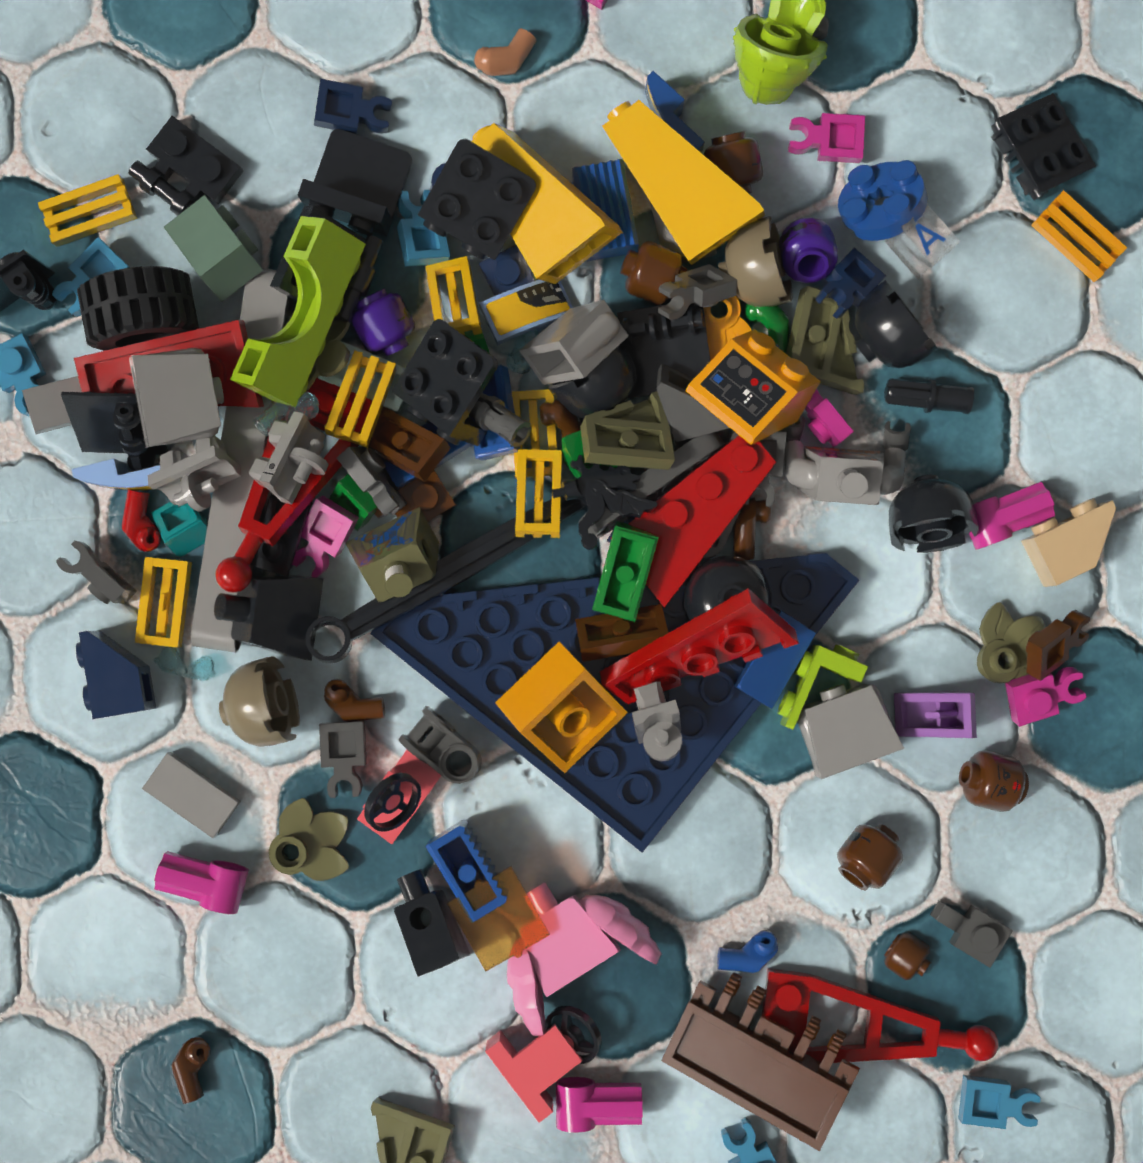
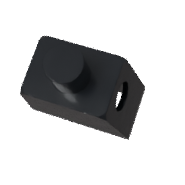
M301 575L252 577L247 588L237 592V595L220 593L217 596L214 604L215 618L217 620L233 622L231 630L233 640L284 656L312 661L313 655L306 645V632L309 626L318 619L324 578ZM315 633V635H314V637H313V645H314V643H315L316 633Z
M421 869L398 878L397 882L406 903L395 907L394 913L417 976L433 972L470 956L469 949L443 890L430 892ZM425 908L431 913V922L427 927L421 922L420 918L421 912Z

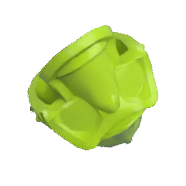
M771 0L768 18L760 17L758 14H751L741 19L738 26L734 28L733 45L735 46V60L739 68V80L743 92L752 100L753 104H780L787 100L794 89L812 75L813 71L827 58V43L819 41L813 36V33L825 16V0Z

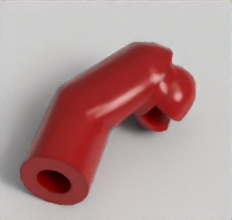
M128 490L122 530L139 550L144 552L155 550L161 543V534L146 515L150 493Z

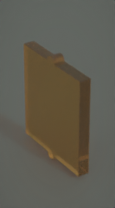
M512 866L492 877V880L498 881L497 887L502 888L501 895L507 896L506 903L477 921H472L459 897H455L447 902L448 907L485 971L492 969L513 956L520 958L523 950L550 935ZM476 880L475 887L464 892L474 911L497 898L487 880Z

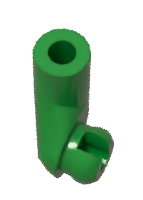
M746 304L745 313L747 318L753 322L760 321L768 329V336L775 341L776 346L786 353L789 341L788 315L779 305L755 307Z

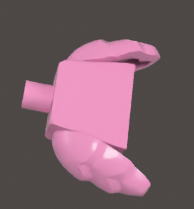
M545 882L524 895L536 919L520 928L522 936L515 940L508 958L507 982L513 990L515 1011L523 1017L525 1025L532 1036H542L545 1032L543 992L548 997L621 951L614 939L640 957L656 965L662 953L650 937L649 927L632 916L628 907L622 903L600 895H586L581 899L575 895L558 904Z

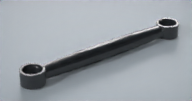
M564 496L561 497L560 524L581 510L588 511L584 497L566 501ZM552 499L543 503V523H551ZM534 508L525 512V523H534ZM515 517L437 561L436 575L432 579L413 587L408 595L392 597L384 602H378L374 598L341 620L332 616H325L315 620L306 632L307 648L317 660L330 664L337 663L350 653L353 640L419 607L537 538H533V534H525V537H516ZM327 625L339 627L345 636L342 649L333 656L321 655L314 649L313 637L316 631Z

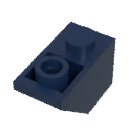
M101 631L79 632L80 642L76 644V657L79 666L85 669L87 685L83 687V701L86 709L91 711L92 719L156 709L150 666Z

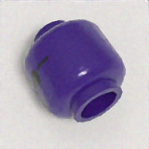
M808 217L800 218L790 223L783 230L779 239L781 263L789 277L802 283H814L826 278L832 272L838 261V249L835 236L829 225L820 219Z
M385 288L359 300L351 323L367 351L377 352L383 350L385 355L389 356L409 345L405 337L414 331L415 322L398 293L387 294Z

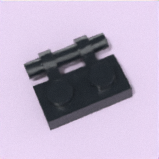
M174 116L169 118L146 148L150 155L159 160L156 165L148 168L137 160L128 171L130 176L140 182L139 187L150 196L156 194L170 205V211L177 216L204 195L218 205L244 172L237 163ZM174 172L189 183L186 189L181 192L167 182Z

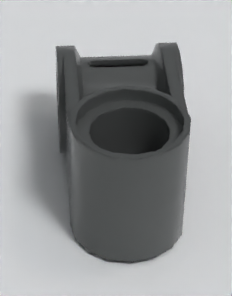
M425 706L422 710L423 717L408 735L402 734L400 736L399 742L409 752L431 766L449 782L461 784L471 780L481 769L482 758L480 752L461 736L446 719L429 706ZM433 727V730L430 732V734H429V735L425 738V740L422 742V739L424 738V736H425V735L429 732V730ZM457 750L464 751L471 758V769L465 775L455 773L450 767V757Z

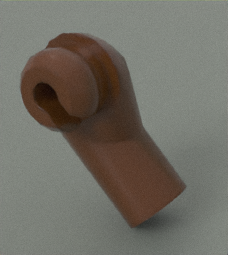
M554 399V403L544 402L540 406L542 424L545 426L556 424L561 430L562 438L581 430V418H577L570 413L557 399Z
M755 497L750 498L749 505L742 507L734 525L733 556L742 557L746 560L755 558L756 522L767 523L771 518V507H766V500L756 501Z
M333 679L326 684L324 688L325 702L344 721L352 722L385 718L383 697L361 699L341 679Z
M194 1037L184 1042L171 1065L183 1104L193 1102L204 1096L197 1073L205 1061L209 1059L211 1050L209 1044L200 1037Z

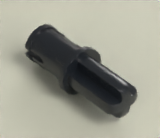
M892 378L887 381L884 391V398L887 404L923 408L925 413H931L932 409L970 414L974 402L973 387L936 384V380L931 378L927 382Z

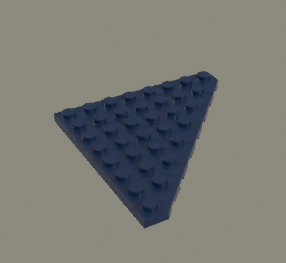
M827 553L750 561L756 564L767 577L772 592L771 609L776 613L777 611H783L816 634L859 582L856 576ZM601 578L438 595L404 615L372 630L370 634L642 853L761 705V702L734 687L747 664L742 656L719 664L720 672L706 677L702 675L682 677L681 686L663 692L666 702L676 700L680 712L682 747L675 758L669 761H658L647 754L643 743L639 744L632 717V712L638 711L636 702L627 704L607 690L628 713L564 773L516 729L495 702L559 641L601 685L600 671L618 662L621 658L630 655L625 654L582 661L575 619L605 614L592 610ZM689 578L686 579L666 607L662 605L668 632L689 622L683 605L685 586ZM645 584L639 608L661 604Z

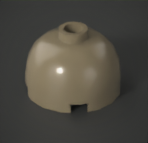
M771 216L761 218L740 228L729 239L725 247L726 261L718 264L719 270L737 279L736 295L750 306L773 307L792 302L793 299L791 279L782 281V277L786 276V272L781 263L780 235L775 223L771 224Z
M275 656L251 661L236 669L230 675L224 688L223 700L219 703V713L223 723L226 726H230L235 735L248 744L259 747L273 746L295 740L297 735L291 734V728L299 726L300 723L299 705L291 678L282 680L278 669L285 667Z

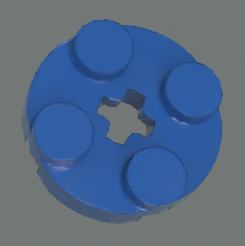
M903 160L900 162H883L872 166H857L849 173V182L842 189L838 199V210L846 228L852 229L855 236L862 240L879 241L890 239L904 232L902 225L908 223L912 218H914L916 223L926 209L928 194L916 165L909 160ZM883 197H889L883 201L882 205H876L875 202Z

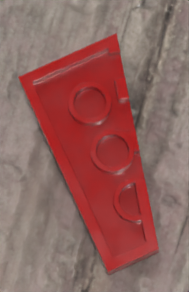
M244 320L226 322L74 358L82 392L127 394L135 393L129 358L132 355L199 348L204 354H208L212 378L219 377L222 384L224 403L217 404V406L264 407L262 395L230 380L248 339Z
M738 435L657 500L658 506L655 510L644 512L640 518L636 517L629 523L631 526L659 536L646 585L663 607L669 604L686 579L689 578L733 518L776 465V461L760 441L750 445Z
M746 589L600 671L603 687L627 704L636 702L634 689L637 687L660 682L664 692L681 686L682 677L688 675H702L706 677L720 672L719 664L741 656L746 663L763 657L761 649L780 642L785 649L799 644L796 630L750 589Z

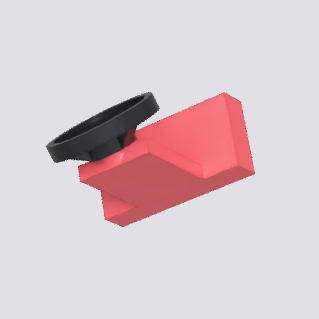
M406 750L397 764L387 772L382 781L372 790L363 806L364 810L357 820L387 842L393 844L438 782L441 775L431 766Z
M560 1006L555 1008L545 1019L544 1035L538 1036L519 1052L516 1051L501 1030L487 1040L485 1052L540 1123L553 1113V1098L546 1089L578 1064L592 1061L601 1049L602 1038L599 1028L589 1015L572 1006ZM562 1014L561 1028L559 1029L556 1024L552 1026L553 1017ZM571 1016L580 1020L588 1028L594 1045L584 1039L582 1031L573 1025ZM577 1052H584V1053H590V1054H588V1055H579Z

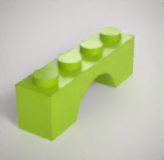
M300 217L283 256L292 268L297 282L298 297L294 313L286 326L278 333L262 339H247L230 380L271 401L296 407L299 398L303 396L307 389L308 377L314 363L324 350L325 338L332 321L342 308L343 296L351 277L360 266V256L366 245L364 242L325 218Z

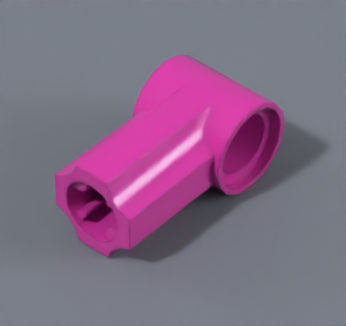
M1043 483L1033 484L1000 498L996 495L975 503L979 531L975 537L972 532L969 533L975 550L1010 538L1015 531L1025 527L1028 528L1054 517L1055 504L1050 491L1045 488Z
M167 851L158 865L154 879V889L199 901L201 907L213 912L237 914L249 869L228 861L212 860L207 862Z
M566 1077L556 1081L557 1129L565 1132L579 1133L591 1131L596 1125H642L641 1083H595L593 1079L586 1077Z

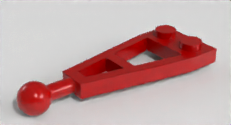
M317 377L310 389L299 398L296 407L282 403L279 405L275 420L289 421L294 411L305 413L312 426L325 431L327 420L340 387ZM354 392L350 394L338 427L344 428L356 396ZM365 399L353 432L361 433L373 400ZM269 437L262 457L270 458L275 450V447L269 442ZM339 439L323 458L329 464L325 474L315 475L310 473L306 483L302 484L293 504L285 503L267 525L259 522L269 490L259 485L255 480L253 481L238 525L241 532L246 534L234 557L222 560L216 568V581L223 590L235 593L247 588L252 579V570L249 565L263 542L271 546L276 544L342 466L337 457L348 447H358L359 445Z
M767 968L765 983L767 992L763 999L762 1014L796 1032L788 1049L792 1053L795 1052L807 1026L811 991L867 1009L864 1044L841 1045L833 1063H841L842 1059L848 1062L936 1057L938 1046L965 1050L967 1055L976 1061L990 1060L998 1051V1038L994 1031L987 1026L975 1025L966 1032L940 1029V1020L926 1013L813 974ZM883 1015L923 1028L921 1041L880 1043ZM827 1046L809 1047L806 1054L822 1062L828 1048Z

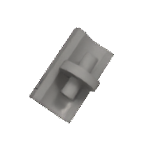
M296 411L293 412L289 421H274L268 435L269 442L275 447V450L270 458H256L249 471L250 476L259 485L267 488L281 502L293 504L302 484L306 483L310 473L324 475L329 465L326 460L319 456L324 447L323 441L326 436L310 424L305 413Z
M216 436L197 439L195 443L196 454L189 457L182 451L175 450L160 455V470L147 475L148 487L153 490H161L174 505L183 506L188 503L197 512L209 508L211 505L210 493L218 490V486L241 476L240 465L228 456L225 443Z
M660 682L635 688L634 693L638 711L632 712V717L639 744L643 743L647 754L655 760L669 761L675 758L682 747L680 712L676 700L666 702Z

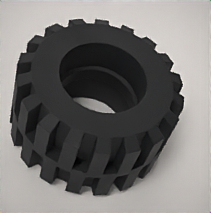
M163 266L124 268L95 276L81 284L77 289L86 342L92 348L106 351L199 329L189 274L178 269Z

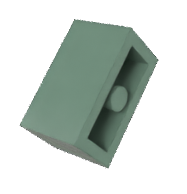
M204 195L166 224L164 229L199 277L219 300L223 302L263 271V269L252 256L258 251V248L243 229L234 233V230L240 225L224 205L216 209Z

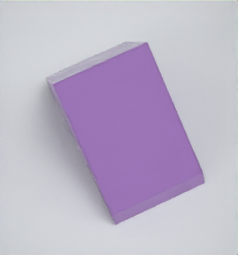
M965 691L894 693L895 731L898 737L977 738L975 693Z

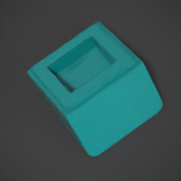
M168 502L151 513L164 543L176 556L182 557L205 543L208 522L202 511L197 512L193 510L188 503L178 506Z

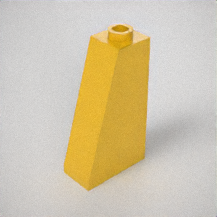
M640 100L632 105L629 101L624 102L607 115L609 121L602 125V127L691 265L727 242L740 228L765 216L764 209L756 199Z
M493 123L481 128L473 135L472 142L535 180L536 189L510 235L536 279L553 284L558 283L623 233L616 222L513 131Z

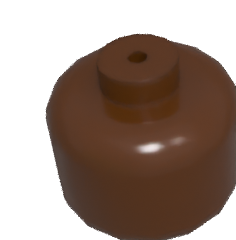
M911 932L898 934L884 955L886 957L884 960L885 966L904 980H911L916 973L923 976L931 964L926 959L930 953V947Z

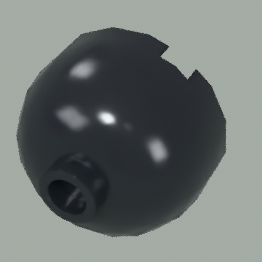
M884 280L861 301L856 311L855 326L860 338L854 343L869 362L877 358L887 367L898 369L909 367L925 359L937 350L938 347L923 331L924 328L895 291L888 296L886 295L892 288Z
M622 342L585 378L553 383L548 388L555 399L560 401L570 413L577 418H585L586 415L601 410L609 411L614 409L616 405L626 402L625 400L632 394L637 381L636 367L629 351Z
M922 475L914 479L913 483L904 487L894 497L889 508L891 545L899 550L905 551V543L919 544L917 546V553L944 551L965 544L966 534L972 532L975 537L979 531L977 513L970 495L960 485L946 479H940L937 475Z
M723 555L707 560L692 572L685 586L683 605L689 621L746 589H750L771 608L772 592L767 577L756 564L742 557Z

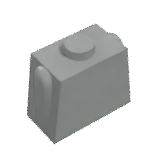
M600 300L570 308L519 351L541 383L547 385L585 378L628 337V334L605 300Z
M188 348L146 355H132L129 358L146 448L210 438L218 433L221 422L217 404L224 403V395L220 378H212L208 354H204L199 348Z
M844 684L825 689L819 692L821 700L803 706L797 720L812 761L814 774L820 779L904 749L893 728L881 693L873 684H861L846 690Z

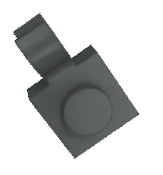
M710 264L675 275V282L669 281L659 286V292L672 299L666 306L659 307L658 313L670 320H675L687 311L691 303L699 307L715 306L719 301L736 296L737 279Z
M74 540L71 544L80 553V560L77 564L72 565L66 558L61 557L56 560L57 565L64 572L82 574L91 583L87 587L88 590L105 604H108L110 601L126 604L137 592L107 563L101 562L93 554L90 546L84 542Z
M938 900L930 913V916L955 931L949 940L953 946L989 968L993 965L1013 931L970 905L966 914L962 915Z

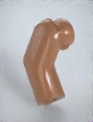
M520 28L508 46L482 47L478 49L474 57V63L477 69L489 76L515 74L534 47L537 39L527 30Z

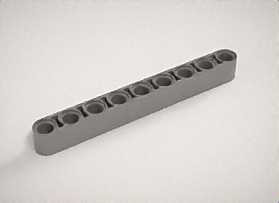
M262 268L263 271L245 284L240 320L245 322L248 339H262L278 333L286 326L293 315L295 300L270 287L276 270ZM262 396L264 407L226 406L221 441L225 443L228 456L240 465L241 476L218 486V490L212 494L191 629V644L194 647L237 653L241 646V642L233 640L231 637L233 622L217 620L215 618L214 604L217 596L220 593L237 595V592L232 593L223 590L216 581L215 573L217 566L222 560L234 557L246 534L241 532L238 525L254 481L249 471L255 459L263 455L269 437L268 433L274 423L279 407L278 402L271 401ZM249 565V566L251 567L252 574H253V568H254V566Z

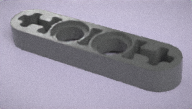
M718 432L695 437L674 451L675 461L669 470L648 469L639 476L640 480L638 482H634L637 484V490L628 492L637 497L655 501L725 447L727 443ZM605 505L604 515L599 522L589 528L588 533H594L597 539L615 528L616 521L624 522L631 515L622 518L619 513H611Z

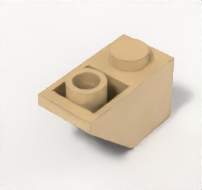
M1092 498L1070 508L1072 516L1059 523L1056 517H1052L1031 527L1034 535L1021 540L1043 587L1057 586L1097 566L1116 511L1113 500L1097 504L1095 499Z

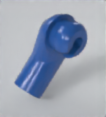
M764 930L754 935L741 949L719 947L717 970L747 973L760 971L778 951L776 936L772 932Z

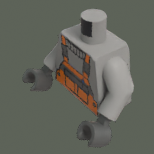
M801 415L795 425L792 424L778 431L787 432L784 457L786 477L792 485L797 486L798 490L817 501L879 505L880 495L894 493L903 484L906 460L905 451L909 447L911 425L906 423L904 431L895 432L890 429L891 421L886 422L882 444L885 452L803 446V443L800 442L805 426V418Z

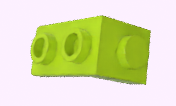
M835 644L833 651L820 645H813L810 652L806 651L794 671V674L799 676L794 691L787 690L780 702L777 714L783 716L780 725L792 730L794 729L820 667L852 681L862 682L868 666L857 662L860 654Z

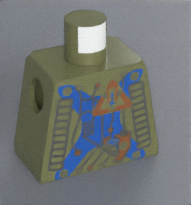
M420 507L346 542V546L378 602H384L392 597H404L411 592L413 587L432 579L436 575L439 541Z

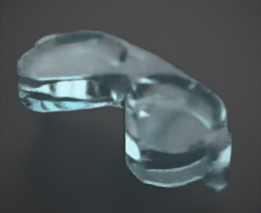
M174 647L163 649L159 656L153 660L163 672L199 681H207L216 675L214 671L215 664L210 656H202L189 666H186L180 653Z

